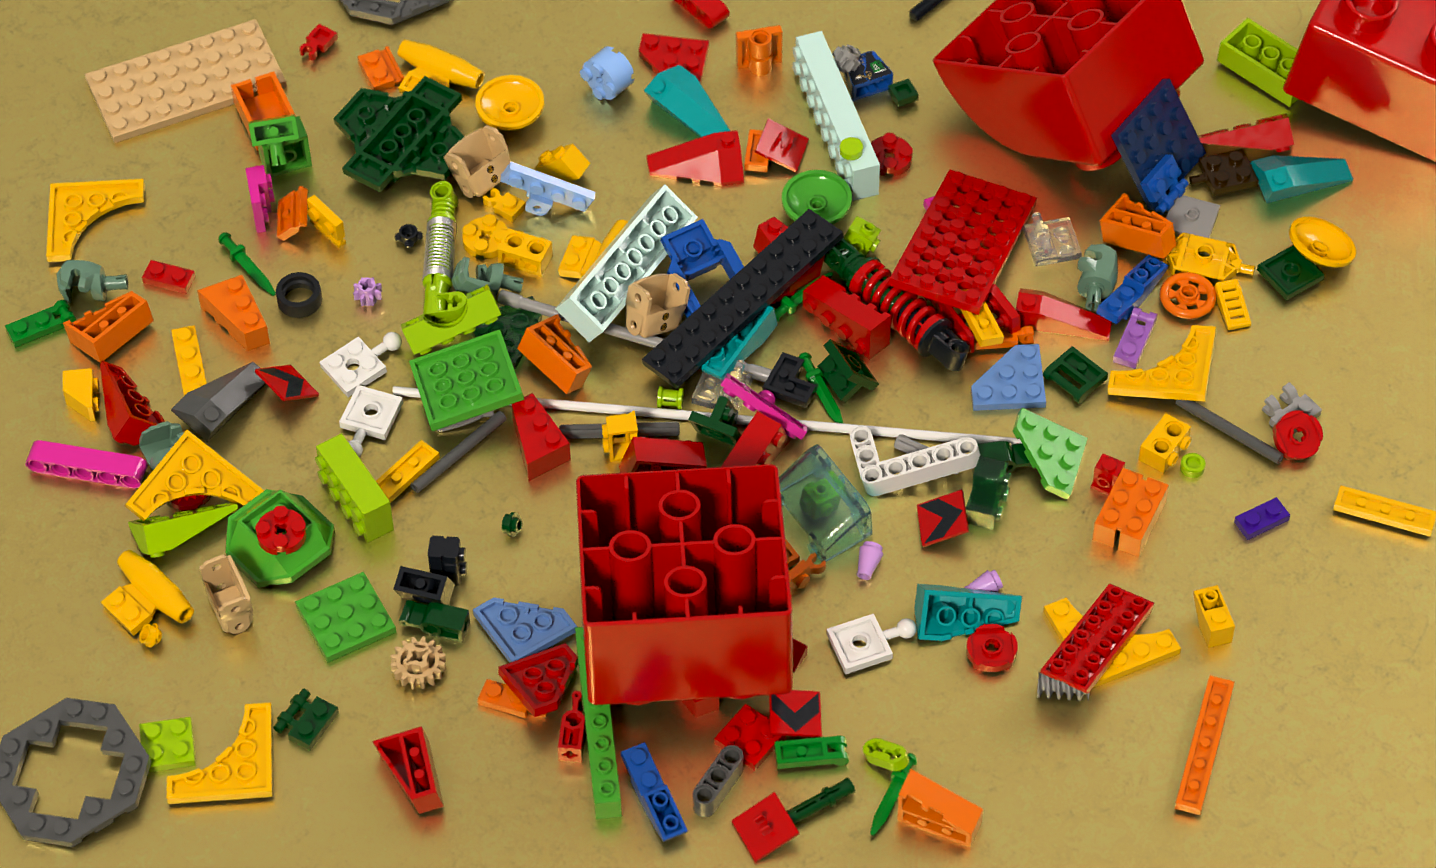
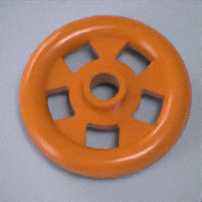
M1181 272L1170 276L1163 282L1159 293L1163 307L1174 316L1184 319H1195L1208 314L1215 306L1217 299L1213 284L1202 275L1192 272ZM1189 282L1199 284L1198 288L1193 284H1189ZM1175 284L1180 286L1177 292L1171 289ZM1200 294H1207V300H1199ZM1176 298L1180 304H1173L1171 299ZM1187 306H1197V309H1187Z

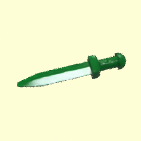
M227 232L221 233L218 241L220 244H224L230 251L232 262L237 260L261 288L275 296L276 293L268 278L246 255V248L242 244L236 245L231 239V234Z
M829 272L824 276L831 278L833 273ZM820 277L814 279L790 298L787 296L782 298L781 306L774 310L777 322H779V318L784 314L792 315L796 312L797 306L803 302V290Z
M801 353L799 358L804 359L803 366L807 372V382L817 385L816 393L834 422L843 423L840 409L822 379V370L814 367L811 361L812 356L809 353Z
M907 753L909 764L905 769L893 771L891 774L892 782L874 815L870 831L872 836L886 822L899 797L900 790L913 765L917 764V757L913 753Z

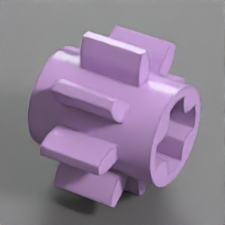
M362 277L358 284H353L354 300H360L361 306H374L377 300L382 299L381 283L376 284L374 277Z

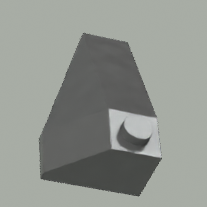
M251 362L188 392L171 411L208 442L266 384L255 373V370L260 367Z

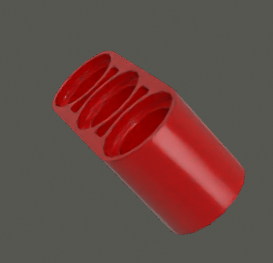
M675 0L709 29L714 28L730 16L727 6L721 0Z

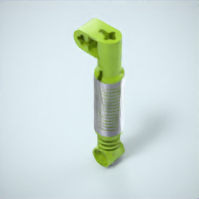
M439 181L433 184L430 189L432 211L426 227L422 277L423 286L425 287L423 315L436 323H448L454 321L462 314L466 305V296L462 292H449V289L452 287L451 279L454 271L457 234L454 213L458 206V199L449 182Z

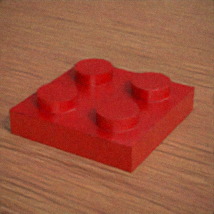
M745 704L714 738V744L721 749L729 745L739 747L743 752V763L756 771L775 749L774 742L782 741L786 736L770 735V719Z

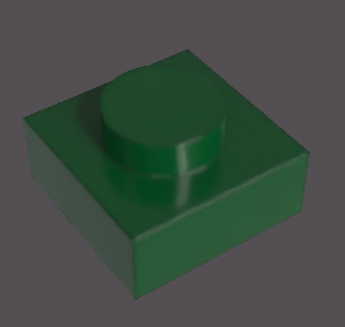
M909 78L888 85V92L897 107L917 101L919 98V94Z

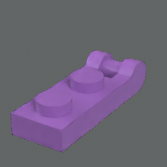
M1134 307L1113 356L1114 363L1136 369L1158 314L1153 312L1148 314L1142 312V309ZM1138 321L1145 322V323H1146L1145 326H1144V325H1141V324H1137Z

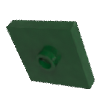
M1293 245L1257 266V271L1286 301L1321 282L1325 276L1313 262L1302 256Z

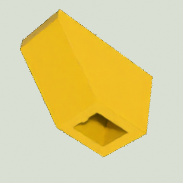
M572 143L566 146L561 145L552 151L546 150L539 156L538 159L540 161L534 169L563 181L571 182L581 177L590 165V162Z
M92 368L63 371V393L66 405L89 421H96V411H100L99 398L95 397V392L100 390L98 377L94 378Z
M1218 585L1195 590L1193 595L1199 628L1207 647L1212 648L1232 643L1235 625Z

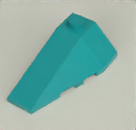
M681 65L658 73L644 89V92L652 102L700 138L713 133L730 131L696 76Z
M1272 155L1251 161V166L1259 180L1258 183L1266 204L1353 181L1346 159Z
M768 306L710 360L702 365V371L721 380L727 373H731L767 340L778 325L774 308Z
M917 584L914 610L918 639L945 641L952 639L951 637L972 634L976 631V628L985 624L1003 626L1018 622L1022 596L943 585Z

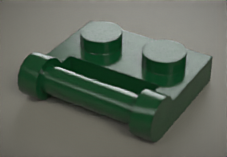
M1072 346L1044 370L1043 377L1049 381H1054L1071 394L1074 401L1081 404L1090 393L1108 379V373ZM1062 370L1082 385L1080 389L1060 375L1058 371Z

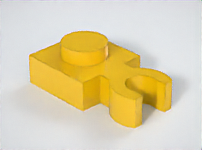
M492 188L490 195L493 198L483 196L484 205L493 207L495 214L512 223L525 210L526 202L508 192L502 196L499 190Z

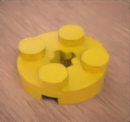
M487 214L484 217L470 221L462 229L464 249L474 257L476 255L484 256V259L497 257V248L508 230L507 226L492 214ZM484 235L490 236L489 240H486L485 238H480Z

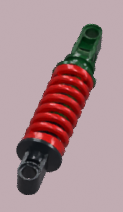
M842 239L825 254L824 262L832 270L836 271L842 280L847 281V292L860 296V299L866 305L872 303L877 306V312L881 314L884 312L891 315V328L897 330L901 337L906 338L908 343L914 345L913 347L918 350L921 356L928 357L933 355L948 370H962L969 352V345L952 332L953 322L940 313L935 314V309L932 306H926V301L923 298H918V295L889 286V279L892 275L891 271L885 268L877 257L866 258L862 252L857 251L845 239Z

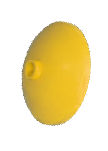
M504 75L488 81L480 88L475 101L476 111L482 121L491 127L501 130L521 129L532 124L540 117L544 109V95L534 81L523 76Z
M1300 217L1294 220L1289 228V237L1296 250L1306 259L1317 265L1329 268L1344 267L1352 263L1356 256V247L1351 238L1342 229L1326 220L1316 217Z

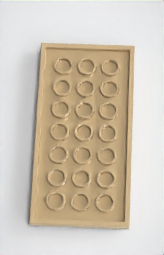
M256 19L85 74L86 82L114 143L233 105L231 85L248 79L252 81L254 97L258 96L255 77L273 71L282 88L287 87L286 80Z

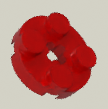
M889 132L871 142L880 164L881 176H886V173H893V176H899L910 168L913 149L907 141ZM886 154H893L894 157L892 158V157L889 156V157L886 158L885 155H886Z
M1291 411L1283 415L1273 426L1274 443L1286 459L1304 460L1311 457L1318 451L1323 440V430L1319 421L1314 416L1303 413L1304 411ZM1294 429H1296L1297 432L1303 433V436L1301 437V442H1299L1297 439H1294Z
M277 506L274 510L267 512L255 526L260 547L273 555H278L277 552L291 554L301 548L306 540L307 530L303 517L296 511L287 509L285 506ZM278 529H286V534H276Z
M985 624L976 628V632L968 637L966 648L968 659L973 664V668L977 671L999 672L1010 669L1017 657L1018 649L1017 639L1011 632L1010 634L1004 630L1005 627L997 624ZM990 644H993L994 648H999L995 652L987 650Z

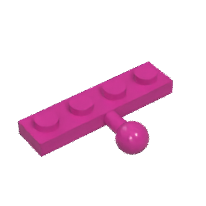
M729 373L722 379L721 386L724 387L722 390L727 395L733 398L735 396L739 397L744 401L743 405L751 411L755 412V410H758L767 417L782 424L789 437L803 439L808 427L774 405L775 396L771 391L762 390L757 393Z

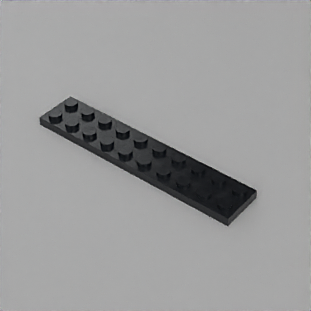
M808 209L643 357V365L675 389H678L702 365L710 360L722 347L844 238L843 231L811 209Z

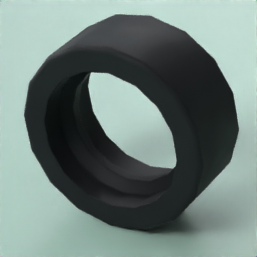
M295 272L283 277L277 284V303L279 309L285 315L293 318H303L312 315L321 306V288L319 281L314 276L304 272ZM297 288H306L313 292L309 299L302 302H291L285 298L288 292Z

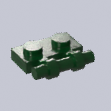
M302 689L298 695L295 694L290 700L291 704L285 712L282 711L277 717L278 721L273 728L278 733H282L285 728L290 729L291 731L288 733L289 740L311 750L338 715L339 710L337 706L319 697H316L312 703L307 702L306 700L311 694L308 690ZM300 710L304 714L297 721L293 717Z

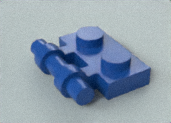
M1166 154L1140 183L1149 202H1158L1159 205L1155 210L1159 215L1169 211L1174 206V201L1177 197L1180 198L1185 193V188L1189 185L1188 181L1184 178L1178 182L1177 178L1182 172L1174 156ZM1169 188L1170 193L1167 195L1166 191Z

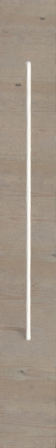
M393 386V395L421 398L418 388ZM537 398L543 408L607 414H629L635 410V416L688 420L692 412L688 410ZM694 411L707 417H710L712 414V412ZM738 415L736 424L748 425L754 416ZM798 420L808 427L807 430L850 434L853 428L861 426L856 424ZM863 425L871 430L872 436L897 438L899 435H902L909 439L943 442L971 437L976 440L977 444L1008 441L1012 445L1023 444L1020 439L1012 437Z

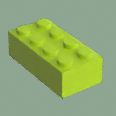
M1249 18L1244 20L1220 42L1218 62L1289 107L1298 100L1283 91V85L1297 53V48Z
M341 433L317 445L315 461L320 468V471L317 472L319 479L324 485L328 484L332 498L335 502L339 501L341 503V509L345 517L352 519L356 533L359 536L363 535L369 543L393 531L394 526L389 499L344 435Z

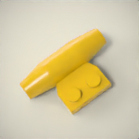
M403 40L398 48V56L416 67L407 73L399 85L398 89L401 94L405 91H411L424 76L450 88V83L478 89L484 81L485 73L463 58L432 45Z
M617 220L602 243L593 237L572 235L558 269L559 275L581 279L628 221Z
M126 550L119 556L117 564L131 584L119 586L102 600L101 604L133 636L145 624L153 620L152 618L157 609L179 623H185L191 619L194 614V608L179 587L160 569L132 550Z

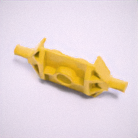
M1181 233L1175 239L1176 246L1166 256L1172 275L1178 270L1228 281L1233 279L1239 272L1253 276L1255 266L1242 263L1235 244L1188 233ZM1207 252L1209 256L1202 257L1198 253Z

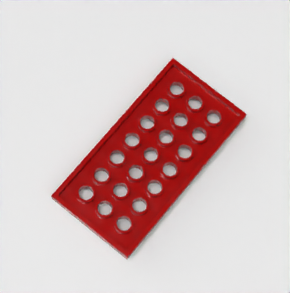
M949 169L890 276L888 285L979 315L1036 205L1037 197Z

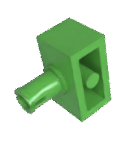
M290 114L249 121L252 147L267 145L270 149L272 166H278V155L280 164H287L283 143L299 139L295 115Z

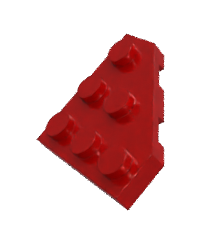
M642 33L639 57L643 61H647L656 74L681 65L696 76L701 84L709 50V41Z
M564 643L499 666L498 675L535 718L558 709L578 666V656Z

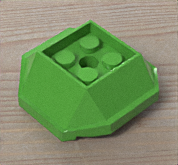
M266 489L228 517L225 552L226 556L230 555L236 567L258 588L266 587L268 584L281 585L293 583L331 554L335 528L304 496L287 493L283 490L274 491ZM277 506H285L287 509L296 511L303 517L306 524V540L301 548L291 554L277 552L278 555H273L264 551L258 543L255 529L256 524L264 514L274 510ZM278 529L276 534L278 535V532L286 534V529Z

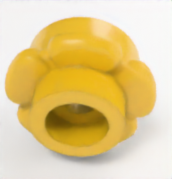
M145 624L142 627L139 640L146 647L151 648L160 642L162 632L158 629V624Z

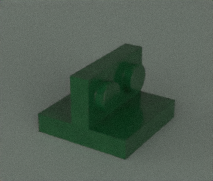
M831 339L823 345L829 355L817 367L822 370L823 376L841 401L846 403L862 386L873 391L879 385L856 350Z
M719 396L710 417L692 411L688 419L697 433L731 446H735L741 437L738 429L734 427L738 417L737 411L730 400L723 396Z

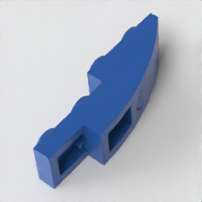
M1147 255L1124 276L1123 283L1098 306L1096 313L1114 324H1117L1122 319L1127 320L1131 316L1134 307L1139 308L1153 291L1168 269V265L1155 257Z
M644 742L621 751V757L631 777L630 782L662 841L665 842L687 833L688 830L668 786L663 783L646 743Z

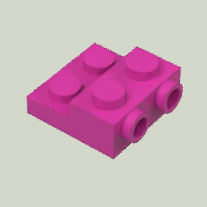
M264 165L245 168L256 231L261 233L266 232L265 222H269L268 213L272 212L271 203H274L275 199L270 174H265Z

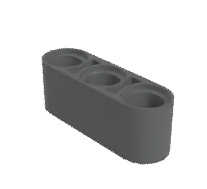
M734 745L724 747L694 788L693 810L698 816L709 817L714 814L743 772V752L739 747ZM707 799L709 801L701 802L700 800Z

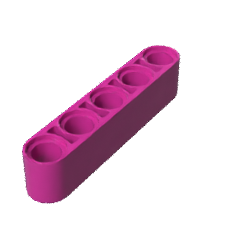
M42 440L33 442L25 463L29 470L37 473L127 488H139L148 467L147 461L138 456Z

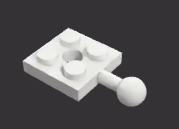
M389 332L384 336L383 342L371 350L358 336L320 361V367L347 397L353 395L357 385L365 387L387 372L386 366L379 360L378 356L387 350L395 351L399 349L402 344L401 336L396 332ZM351 364L359 365L355 370L347 369Z
M357 385L339 424L340 428L356 432L353 440L348 442L358 457L363 452L361 444L365 435L386 440L403 405V397ZM372 409L378 411L375 415L371 416L365 414Z
M871 614L828 628L826 634L844 673L848 674L893 659V653L887 640L898 636L905 639L911 638L915 635L917 627L913 620L905 618L898 622L897 627L882 631L875 615ZM857 640H862L866 645L858 648L853 643Z

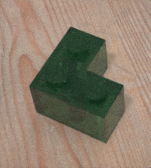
M984 456L979 457L973 474L972 491L966 506L968 524L993 530L996 521H1001L1004 507H1001L1003 501L1007 502L1010 493L1009 484L1012 474L1008 473V462Z

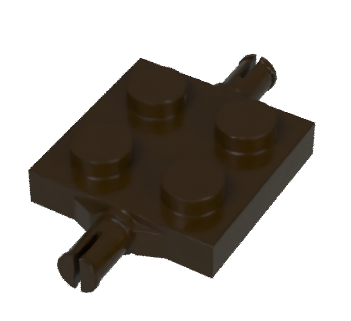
M1243 149L1199 158L1198 165L1202 174L1189 176L1191 186L1204 183L1210 188L1213 196L1258 187L1259 181Z

